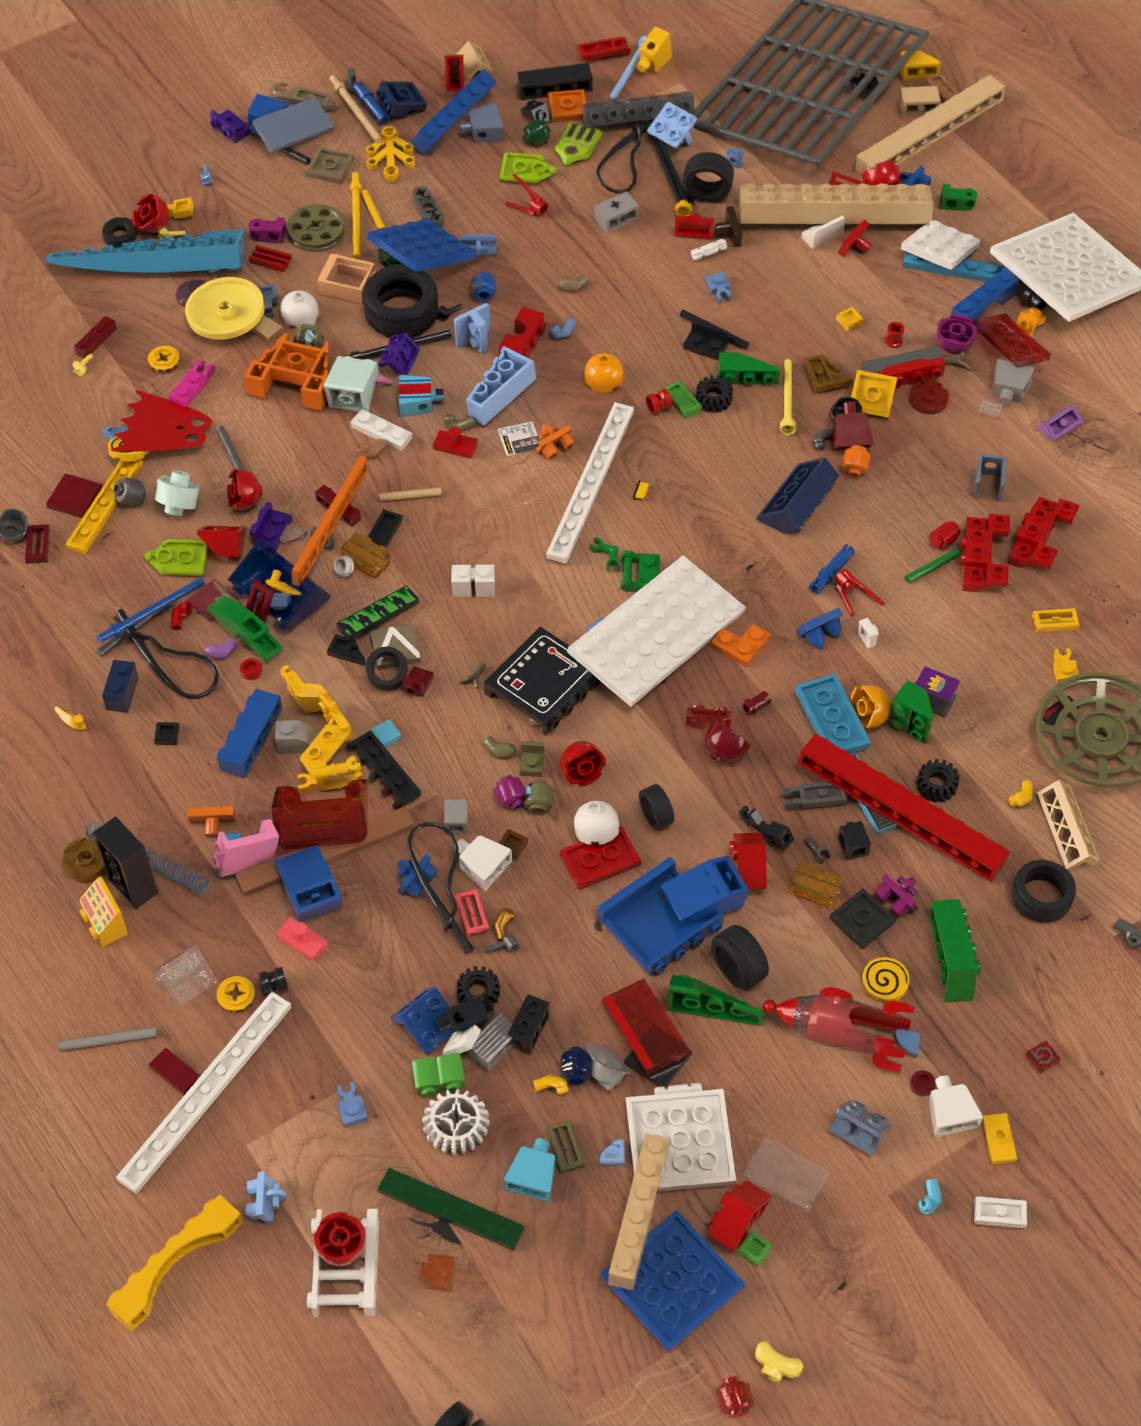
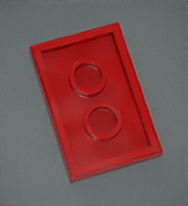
M619 826L618 835L612 841L599 845V841L591 842L592 845L579 842L560 850V856L578 890L639 867L642 864L622 826Z

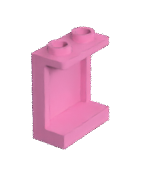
M271 819L262 821L259 834L231 841L227 840L223 831L218 832L217 841L214 843L215 851L214 855H212V864L215 869H218L221 877L242 872L274 859L279 835Z

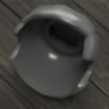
M17 509L4 510L0 516V538L10 543L22 540L28 531L27 516Z

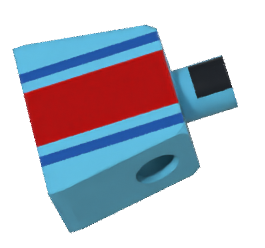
M399 375L400 417L431 413L432 401H444V389H432L431 378Z

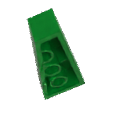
M960 899L932 900L930 921L934 943H937V961L941 963V983L946 984L944 993L945 1003L973 1001L977 975L981 974L980 962L975 960L976 946L975 943L970 941L971 927L966 925V909L962 908Z

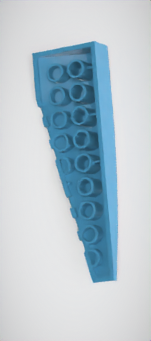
M245 229L201 232V236L192 237L191 234H187L178 238V240L172 237H165L160 239L159 242L151 239L122 243V247L119 248L107 245L98 251H95L92 247L85 248L80 253H76V250L49 253L46 257V263L116 272L165 273L199 270L217 272L220 269L235 271L241 268L244 261L246 231Z

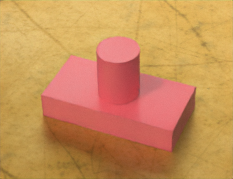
M292 917L276 933L278 939L313 962L328 946L326 939L309 929L305 923L298 922Z

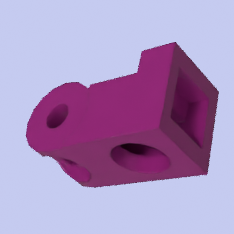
M277 217L276 221L253 219L249 222L252 240L284 244L287 233L285 218Z

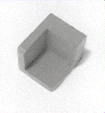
M466 799L444 800V826L453 835H468Z

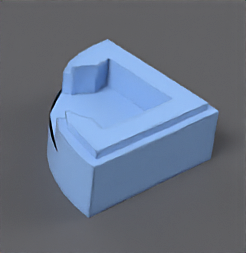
M624 1139L612 1142L602 1152L600 1166H625Z

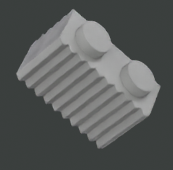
M501 1013L486 1020L472 1049L467 1051V1054L487 1071H490L519 1042V1040L509 1036V1030L513 1023Z

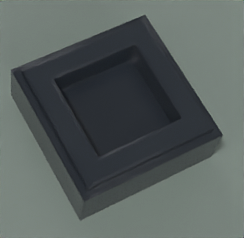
M157 722L154 738L155 745H178L179 723Z

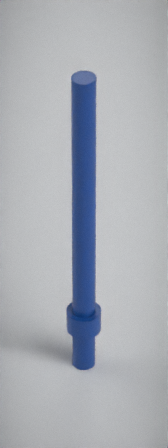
M200 577L124 621L110 625L108 630L96 636L99 643H102L113 636L118 637L124 633L125 629L205 585L204 580Z

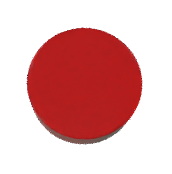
M255 658L244 660L240 665L242 677L246 680L259 678L262 674L260 661Z

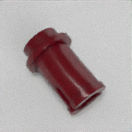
M762 691L752 699L747 698L742 704L744 712L747 715H755L757 710L771 703V697L764 699L769 694L766 691Z

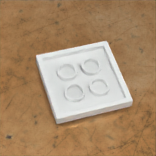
M932 220V222L925 224L903 241L901 250L952 270L980 246L981 240L971 234H965L956 228L948 227L939 221Z

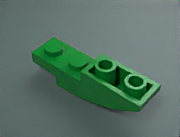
M222 596L207 607V610L235 638L240 637L266 663L283 651V646L269 633V627L251 611L234 600Z

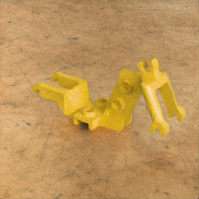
M288 665L282 667L280 672L282 678L288 683V692L294 697L304 713L309 714L322 710L324 713L323 717L328 723L300 757V761L309 772V775L305 773L297 775L299 782L307 781L304 785H298L300 792H308L313 788H318L322 792L333 789L341 790L343 787L355 786L358 789L365 788L368 785V781L366 778H363L362 766L360 763H357L355 756L349 757L344 763H331V765L327 766V763L345 740L347 741L354 737L349 723L339 711L335 701L331 700L323 686L303 683L295 671H290ZM345 773H353V774H354V775H349V776H344V777L337 776V778L328 779V777H330V776L336 777V775L345 774Z

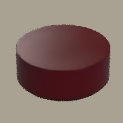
M917 1071L911 1078V1090L916 1095L928 1096L935 1088V1078L928 1071Z

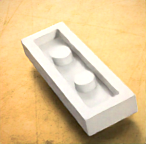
M363 409L350 422L352 428L376 440L382 439L385 444L399 451H402L413 438L411 432Z

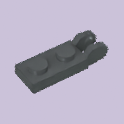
M829 782L802 784L797 787L781 790L783 798L792 799L785 801L783 804L784 809L787 811L798 810L801 807L804 809L847 804L846 793Z

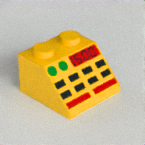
M100 876L79 900L82 906L79 913L84 923L89 921L92 926L88 929L94 941L99 939L102 947L128 935L121 911L103 878Z

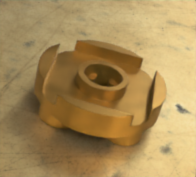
M81 837L69 843L65 848V854L62 858L65 872L79 883H87L89 880L96 879L105 872L95 839ZM83 856H86L87 858L90 856L92 857L90 858V861L84 863L82 862Z

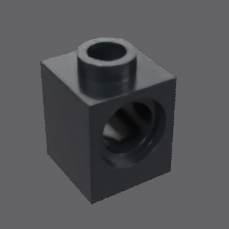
M862 821L847 822L840 826L838 840L847 861L869 855L871 842Z

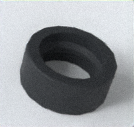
M380 647L373 651L367 659V678L378 689L386 691L396 689L402 685L403 676H407L408 666L406 658L396 648ZM385 656L393 657L397 660L400 667L396 678L388 681L381 680L374 673L376 661Z
M653 784L640 790L638 794L640 806L649 824L655 830L672 824L675 820L673 807L662 787L658 784Z

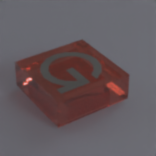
M1047 1040L1026 1052L1027 1058L1040 1074L1057 1065L1061 1060Z

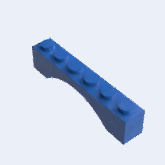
M483 69L416 133L410 143L425 155L465 113L490 93L497 82Z

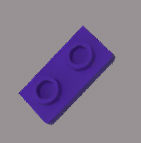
M229 109L221 114L216 113L214 110L210 111L212 127L219 130L225 138H229L234 143H237L251 134L250 126Z
M407 333L393 335L389 339V344L385 351L381 354L378 365L380 367L389 365L399 377V375H407L420 348Z
M267 502L264 508L260 509L258 520L255 524H252L250 529L253 545L277 551L293 521L292 515L273 510L272 503Z

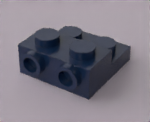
M381 81L376 91L377 99L383 102L384 111L389 112L391 116H408L409 110H426L427 103L413 82Z

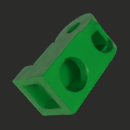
M943 184L940 195V210H973L978 194L972 188L958 189L951 188V184Z

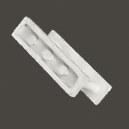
M316 1209V1219L311 1220L312 1234L315 1233V1230L320 1225V1221L323 1219L322 1209ZM367 1209V1218H362L361 1221L366 1234V1244L361 1258H365V1267H360L357 1270H321L322 1258L314 1246L312 1292L307 1294V1308L312 1309L313 1317H319V1305H359V1308L364 1309L365 1317L375 1316L379 1237L378 1209ZM321 1280H360V1283H364V1292H359V1294L320 1295Z

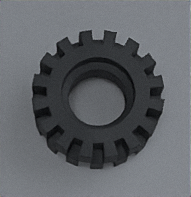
M710 375V379L706 376L703 380L699 381L696 399L702 405V409L705 408L706 412L712 410V413L718 410L720 413L722 408L727 410L728 406L731 405L733 387L730 381L726 382L725 377L721 380L719 375H717V378ZM710 392H718V393H720L721 395H719V396H711V395H709L708 393H710Z
M935 759L934 763L931 760L927 761V765L924 763L919 770L917 778V789L921 791L920 795L922 797L927 795L926 800L928 801L934 798L933 802L935 803L938 802V799L941 800V803L945 802L946 798L948 800L952 799V795L956 794L959 784L957 768L952 769V763L946 765V760H942V763H939V759ZM933 776H939L944 778L947 783L938 786L931 783L929 779Z
M473 966L474 971H471L470 968L466 969V975L462 972L460 979L457 980L459 1002L475 996L470 993V987L473 984L482 983L487 986V992L494 1007V1002L497 1004L500 997V984L497 975H493L491 969L486 972V967L483 966L481 970H478V966Z

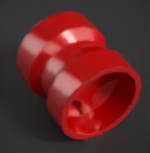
M662 389L657 394L652 393L646 396V404L652 414L659 413L661 409L667 410L673 406L671 395L667 389Z

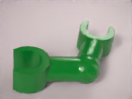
M594 537V543L599 545L594 546L590 544V550L594 553L601 551L609 553L607 571L610 572V566L616 565L619 572L621 567L618 560V547L605 544L601 538Z

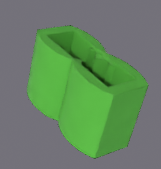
M460 1053L446 1054L436 1058H423L412 1062L416 1091L419 1096L429 1098L441 1091L449 1090L451 1093H455L457 1088L461 1090L466 1087Z

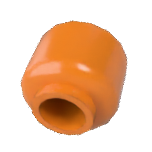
M851 446L844 453L843 470L853 478L866 474L870 465V453L865 447Z

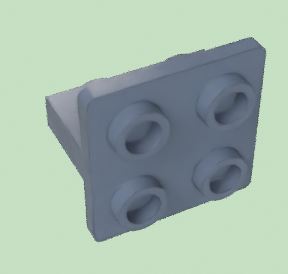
M849 1100L837 1108L836 1113L838 1114L829 1130L872 1156L884 1134L890 1130L891 1125L887 1123V1119L878 1113L872 1114L865 1110L866 1106L856 1100Z

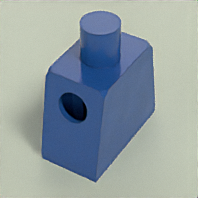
M257 93L247 114L251 133L259 135L252 125L254 119L287 108L288 103Z

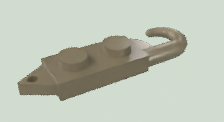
M285 82L276 83L271 89L274 97L290 101L291 104H297L316 97L324 111L339 108V104L332 98L331 94L299 86L292 88L288 93L278 91L279 87L288 85Z

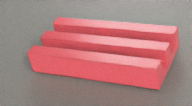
M474 889L455 894L456 904L467 938L471 937V934L480 935L482 931H485V933L490 932L478 890ZM470 896H474L482 922L480 926H478ZM462 898H465L473 928L469 927L461 901Z

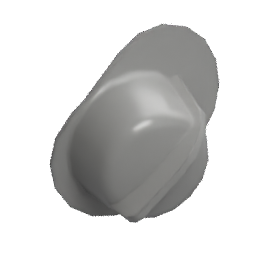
M596 1043L586 1045V1050L593 1059L591 1075L607 1090H612L615 1085L621 1082L625 1074L631 1073V1070L609 1048Z

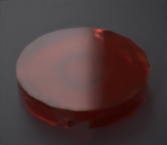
M934 380L919 381L909 391V403L920 413H940L947 407L949 402V391L947 388L945 389L943 384Z

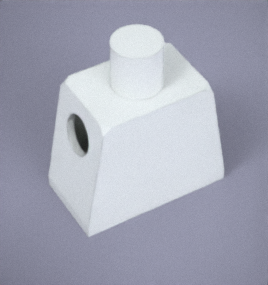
M477 836L471 844L462 838L457 842L459 853L461 854L459 857L460 869L484 892L512 862L511 849L483 836Z
M949 1076L938 1077L935 1080L938 1089L931 1091L929 1098L934 1137L980 1128L983 1117L966 1085L952 1086Z

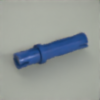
M357 82L353 90L360 97L362 104L368 107L380 125H383V123L384 125L387 124L390 117L374 99V94L368 91L362 82Z
M845 544L829 564L818 572L819 575L810 583L809 589L813 593L820 594L827 584L833 582L834 576L855 554L854 548L852 546L848 547V544Z

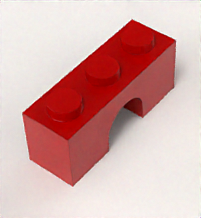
M522 306L515 318V333L519 335L506 333L499 345V356L501 354L500 350L505 346L529 358L532 347L537 345L540 333L545 331L544 313Z

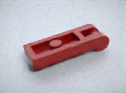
M623 36L578 44V52L582 62L616 55L626 57L631 53L627 40Z

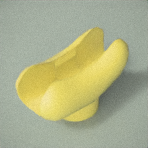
M766 1341L760 1342L756 1347V1360L764 1365L761 1374L768 1379L780 1383L783 1376L794 1379L801 1374L803 1364L800 1359L789 1358L780 1354Z

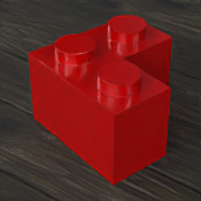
M761 832L733 834V841H729L730 855H732L733 861L736 860V869L749 890L767 889L766 843Z
M749 1180L744 1181L740 1185L736 1184L731 1192L727 1191L722 1197L720 1204L723 1206L720 1212H716L711 1218L709 1225L712 1227L708 1235L731 1251L736 1250L743 1243L752 1224L762 1217L772 1195Z

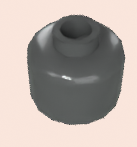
M123 477L115 483L113 493L117 502L137 506L145 499L146 489L141 481Z

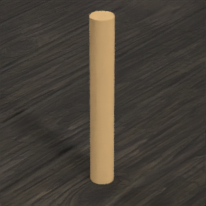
M441 487L379 493L380 501L442 496Z

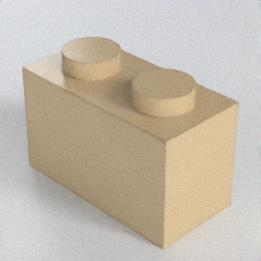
M937 86L905 87L900 89L899 106L902 117L923 116L940 105Z

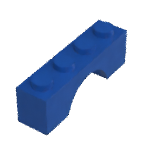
M1003 269L955 305L951 310V315H964L972 320L974 326L977 325L980 317L990 305L995 302L1004 305L1016 295L1019 279Z

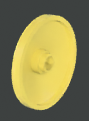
M224 277L211 280L198 287L188 298L185 313L189 326L194 332L205 338L224 340L241 336L253 329L261 320L265 306L262 293L255 284L242 278Z

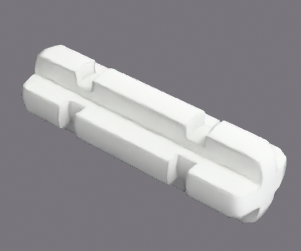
M720 239L715 243L712 242L704 245L700 249L692 250V259L697 261L702 259V257L705 258L718 253L719 250H726V241Z
M691 1083V1086H688V1084L671 1085L668 1088L661 1086L654 1089V1095L702 1091L701 1083Z

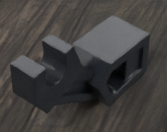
M744 806L739 810L744 822L758 832H761L762 837L769 846L785 850L794 841L788 826L774 821L768 825L763 821L764 819L757 809L753 808L750 811L748 806Z

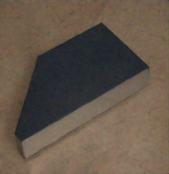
M335 634L327 650V655L365 666V658L360 652L356 641H348L346 637Z

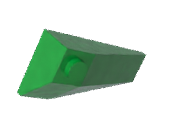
M672 975L668 989L667 1011L762 1026L764 1011L688 975Z

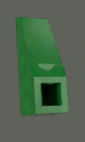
M719 352L718 375L721 380L725 377L726 382L730 381L731 384H779V367L742 353Z

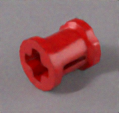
M891 322L888 324V335L885 338L887 346L898 348L902 345V335L905 330L902 323Z

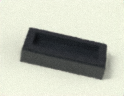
M383 509L366 538V544L386 550L403 521V515Z

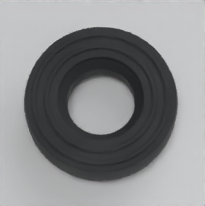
M116 217L104 224L102 228L103 239L108 245L119 248L122 247V243L134 242L136 240L137 228L133 225L132 220L125 217ZM118 229L127 230V233L124 235H113V232Z

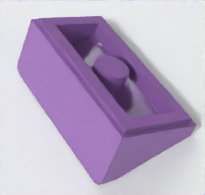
M1072 404L1037 427L1050 440L1054 441L1082 423L1083 420Z

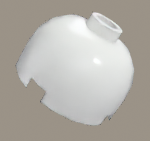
M297 290L288 293L280 305L281 319L287 327L291 325L295 326L296 329V327L303 323L314 325L316 319L320 316L317 300L306 291Z
M590 801L583 804L577 810L574 817V828L576 837L581 842L592 845L591 842L599 841V845L612 841L619 833L618 815L610 804L604 801Z

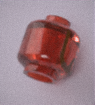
M738 1376L723 1379V1384L716 1390L720 1411L723 1414H728L729 1418L749 1414V1409L753 1406L749 1383L739 1380Z

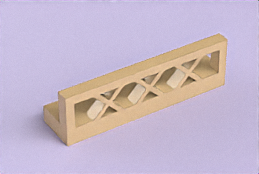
M1058 780L1037 792L1066 869L1071 871L1083 863L1091 866L1100 863L1101 861L1071 786ZM1055 791L1056 798L1052 805L1047 802L1045 796ZM1057 809L1061 810L1064 814L1061 823H1056L1054 820ZM1064 829H1068L1071 832L1068 843L1063 842L1061 838ZM1072 848L1078 850L1080 857L1071 862L1069 855Z

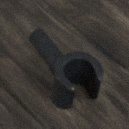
M459 304L447 309L442 305L438 309V317L445 321L453 312L463 307Z

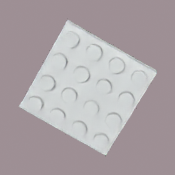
M723 1089L626 1097L634 1175L645 1133L670 1139L669 1152L659 1192L736 1185Z

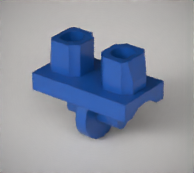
M920 166L913 174L911 172H901L900 184H925L930 186L932 178L925 175V168Z
M426 854L418 864L427 881L431 882L438 870L430 863L432 858ZM401 859L397 863L400 869L397 876L401 879L405 875L407 877L400 884L401 887L398 889V892L402 895L407 892L417 898L423 891V887L416 880L418 876L411 859L408 862Z

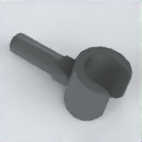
M808 837L804 840L813 852L816 853L815 858L818 863H824L825 861L820 854L830 858L831 851L829 848H819Z
M507 935L503 938L502 942L485 947V950L488 953L506 947L509 952H514L520 946L513 935Z

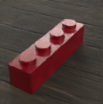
M104 316L74 345L76 355L84 359L89 354H92L117 329L115 320Z
M323 485L315 491L316 501L329 509L337 494L330 487ZM349 503L340 519L353 527L361 521V512Z

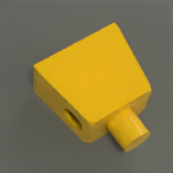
M656 26L653 28L639 49L640 62L637 64L639 71L644 73L648 69L652 72H657L672 58L670 33Z

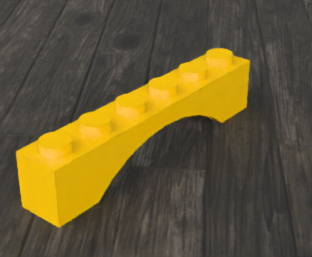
M220 1194L215 1199L209 1200L203 1207V1211L196 1217L190 1218L178 1235L175 1234L170 1237L166 1246L159 1253H154L148 1259L147 1265L140 1271L134 1272L129 1277L128 1283L121 1290L118 1289L111 1294L106 1303L110 1313L132 1332L150 1315L157 1287L169 1269L183 1256L199 1247L226 1241L244 1223L241 1213Z

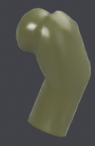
M447 414L444 417L447 428L458 427L462 431L475 426L472 416L462 420L455 419L453 414Z
M492 736L486 738L483 742L496 758H508L516 754L517 749L514 744H498Z

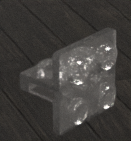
M196 944L191 945L156 969L158 974L155 978L160 987L168 992L177 1008L217 982Z

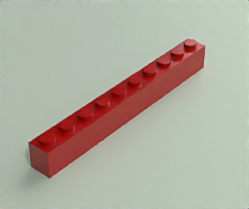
M815 733L801 750L798 760L799 765L838 789L843 790L851 797L991 883L1005 865L1010 851L1006 850L1002 845L993 842L985 837L984 834L967 826L963 821L957 820L943 809L937 808L923 797L908 790L905 786L891 780L884 773L868 766L866 762L850 755L846 750L832 744L828 739Z

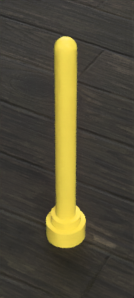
M790 359L784 361V419L780 422V432L785 436H791L796 432V422L792 418V361Z

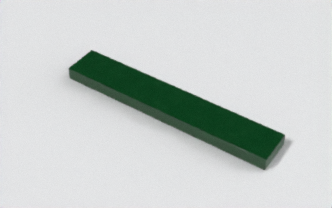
M388 1168L378 1187V1192L513 1251L525 1230V1226L391 1168Z

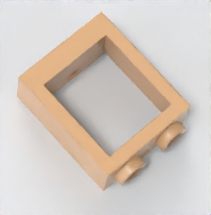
M330 254L317 280L319 294L363 304V289L368 279L376 273L375 263ZM338 272L364 278L360 288L334 282Z

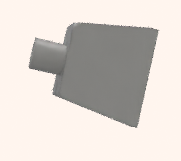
M997 359L992 395L998 397L999 403L1004 406L1010 405L1011 401L1021 402L1032 383L1035 368Z

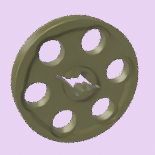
M323 204L301 207L292 213L287 222L288 236L291 242L297 247L309 251H320L333 247L342 239L345 232L344 219L340 212L333 207ZM322 213H328V214H329V215L326 216V217H321V216H320ZM303 215L310 216L309 218H301ZM332 224H339L336 228L330 227ZM295 227H300V228H302V229L299 230V231H294V230H292V229L295 228ZM325 236L331 237L329 240H322ZM305 238H311V239H312V240L309 241V242H304V241H302V240L305 239Z

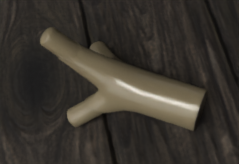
M965 352L954 356H943L946 364H957L969 371L971 370V367L962 361L967 358Z
M218 581L214 582L222 596L242 605L239 600L229 593L227 586L222 587ZM222 596L215 597V598H214V601H217V600L220 599Z
M479 661L466 677L459 680L460 684L472 680L474 687L479 688L478 677L486 665Z

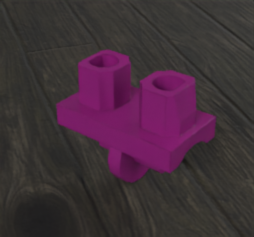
M887 874L881 878L883 883L877 889L876 894L885 903L895 895L898 900L891 908L899 917H902L910 910L914 913L918 909L915 905L916 902L907 894L909 892L912 896H915L918 893L914 888L916 880L913 877L905 880L900 876L897 879V882L901 885L900 887Z

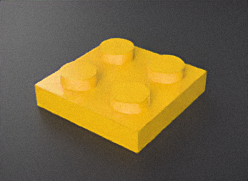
M857 370L852 397L859 401L862 406V412L889 418L898 377Z

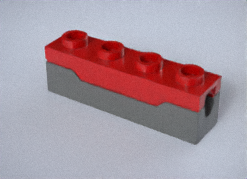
M938 346L865 361L862 362L861 370L898 377L896 387H900L906 384L942 377L946 362Z

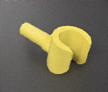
M166 227L158 231L160 239L186 235L185 231H168Z
M89 354L80 362L74 361L73 367L75 369L73 372L78 376H83L87 370L85 365L93 358V355Z

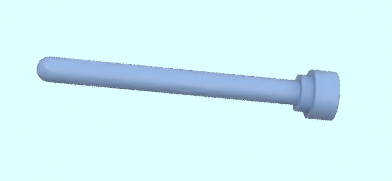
M642 36L638 41V50L610 94L611 99L615 100L640 61L639 49L647 36Z

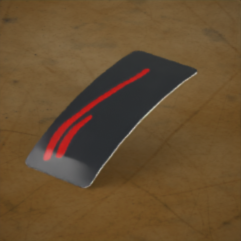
M1067 696L1071 702L1074 701L1070 696ZM1060 701L1046 709L1042 720L1045 724L1053 726L1056 723L1059 713L1064 708Z

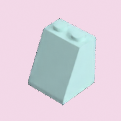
M338 356L324 383L329 407L356 412L363 409L369 412L376 379L379 374L377 362L370 359L361 360L350 356Z

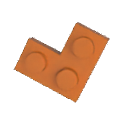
M752 624L741 638L723 628L711 641V647L747 668L770 640L771 634L755 624Z

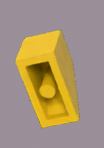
M917 50L900 70L902 79H926L939 74L941 62ZM901 51L900 59L907 51Z

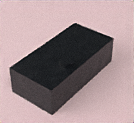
M116 816L93 832L108 880L135 909H138L158 894L149 864L150 856L145 851L144 845Z

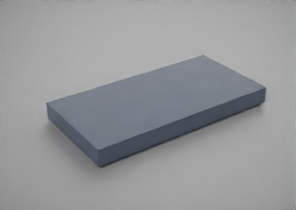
M316 97L254 119L252 125L270 153L321 135L334 128L333 123Z

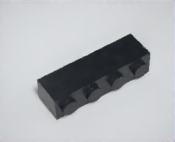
M589 63L517 72L521 101L548 97V92L593 91V76Z

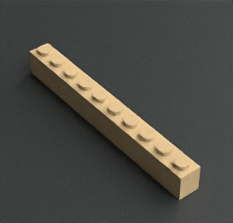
M991 75L980 79L971 87H967L961 93L954 95L951 99L941 103L938 107L928 111L920 118L913 120L897 132L872 145V147L864 152H860L856 157L855 170L862 175L866 169L870 167L872 170L876 168V164L881 162L893 161L895 165H899L1003 101L1006 86Z

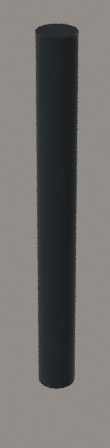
M684 309L680 312V316L690 322L696 320L718 327ZM730 333V342L745 350L748 349L749 342Z

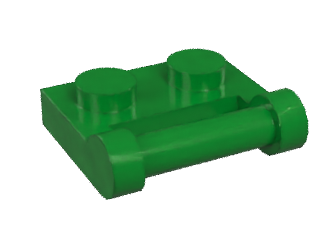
M626 550L622 553L624 572L621 590L638 592L660 574V554L634 553L631 550ZM632 563H639L638 582L632 581Z

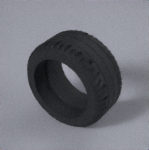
M714 152L695 154L685 165L684 187L692 197L706 202L720 200L726 197L732 188L734 178L733 166L728 159ZM710 172L718 175L721 180L708 182L701 180L696 174Z
M1046 859L1033 860L1025 864L1016 874L1012 886V899L1017 910L1026 918L1041 923H1050L1051 921L1054 922L1063 918L1071 909L1076 894V884L1072 874L1061 864ZM1033 880L1048 881L1059 889L1062 898L1055 902L1039 901L1028 893L1025 884Z
M732 925L712 939L711 950L714 959L724 976L735 987L747 990L768 976L769 964L766 955L755 937L744 927Z

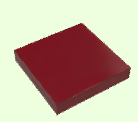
M65 473L46 503L47 508L83 518L103 486L101 483Z

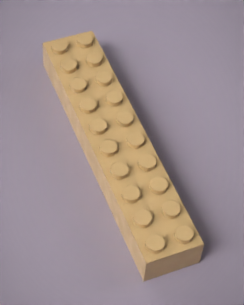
M748 183L739 185L738 206L740 224H826L841 216L845 218V224H860L864 219L870 224H929V222H932L933 199L930 187L925 184L773 185L768 183L754 185Z

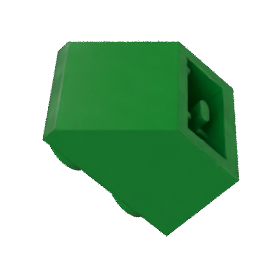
M907 680L893 698L888 723L892 724L894 728L911 735L913 739L927 744L934 719L926 690Z

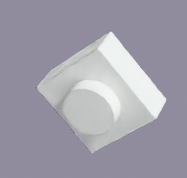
M868 618L860 620L858 635L868 649L875 647L879 635L877 627L874 624L872 625Z

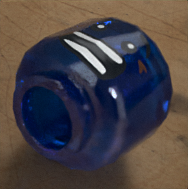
M572 1047L561 1055L560 1074L562 1078L566 1079L568 1084L582 1085L591 1077L592 1058L588 1052L584 1051L581 1047Z

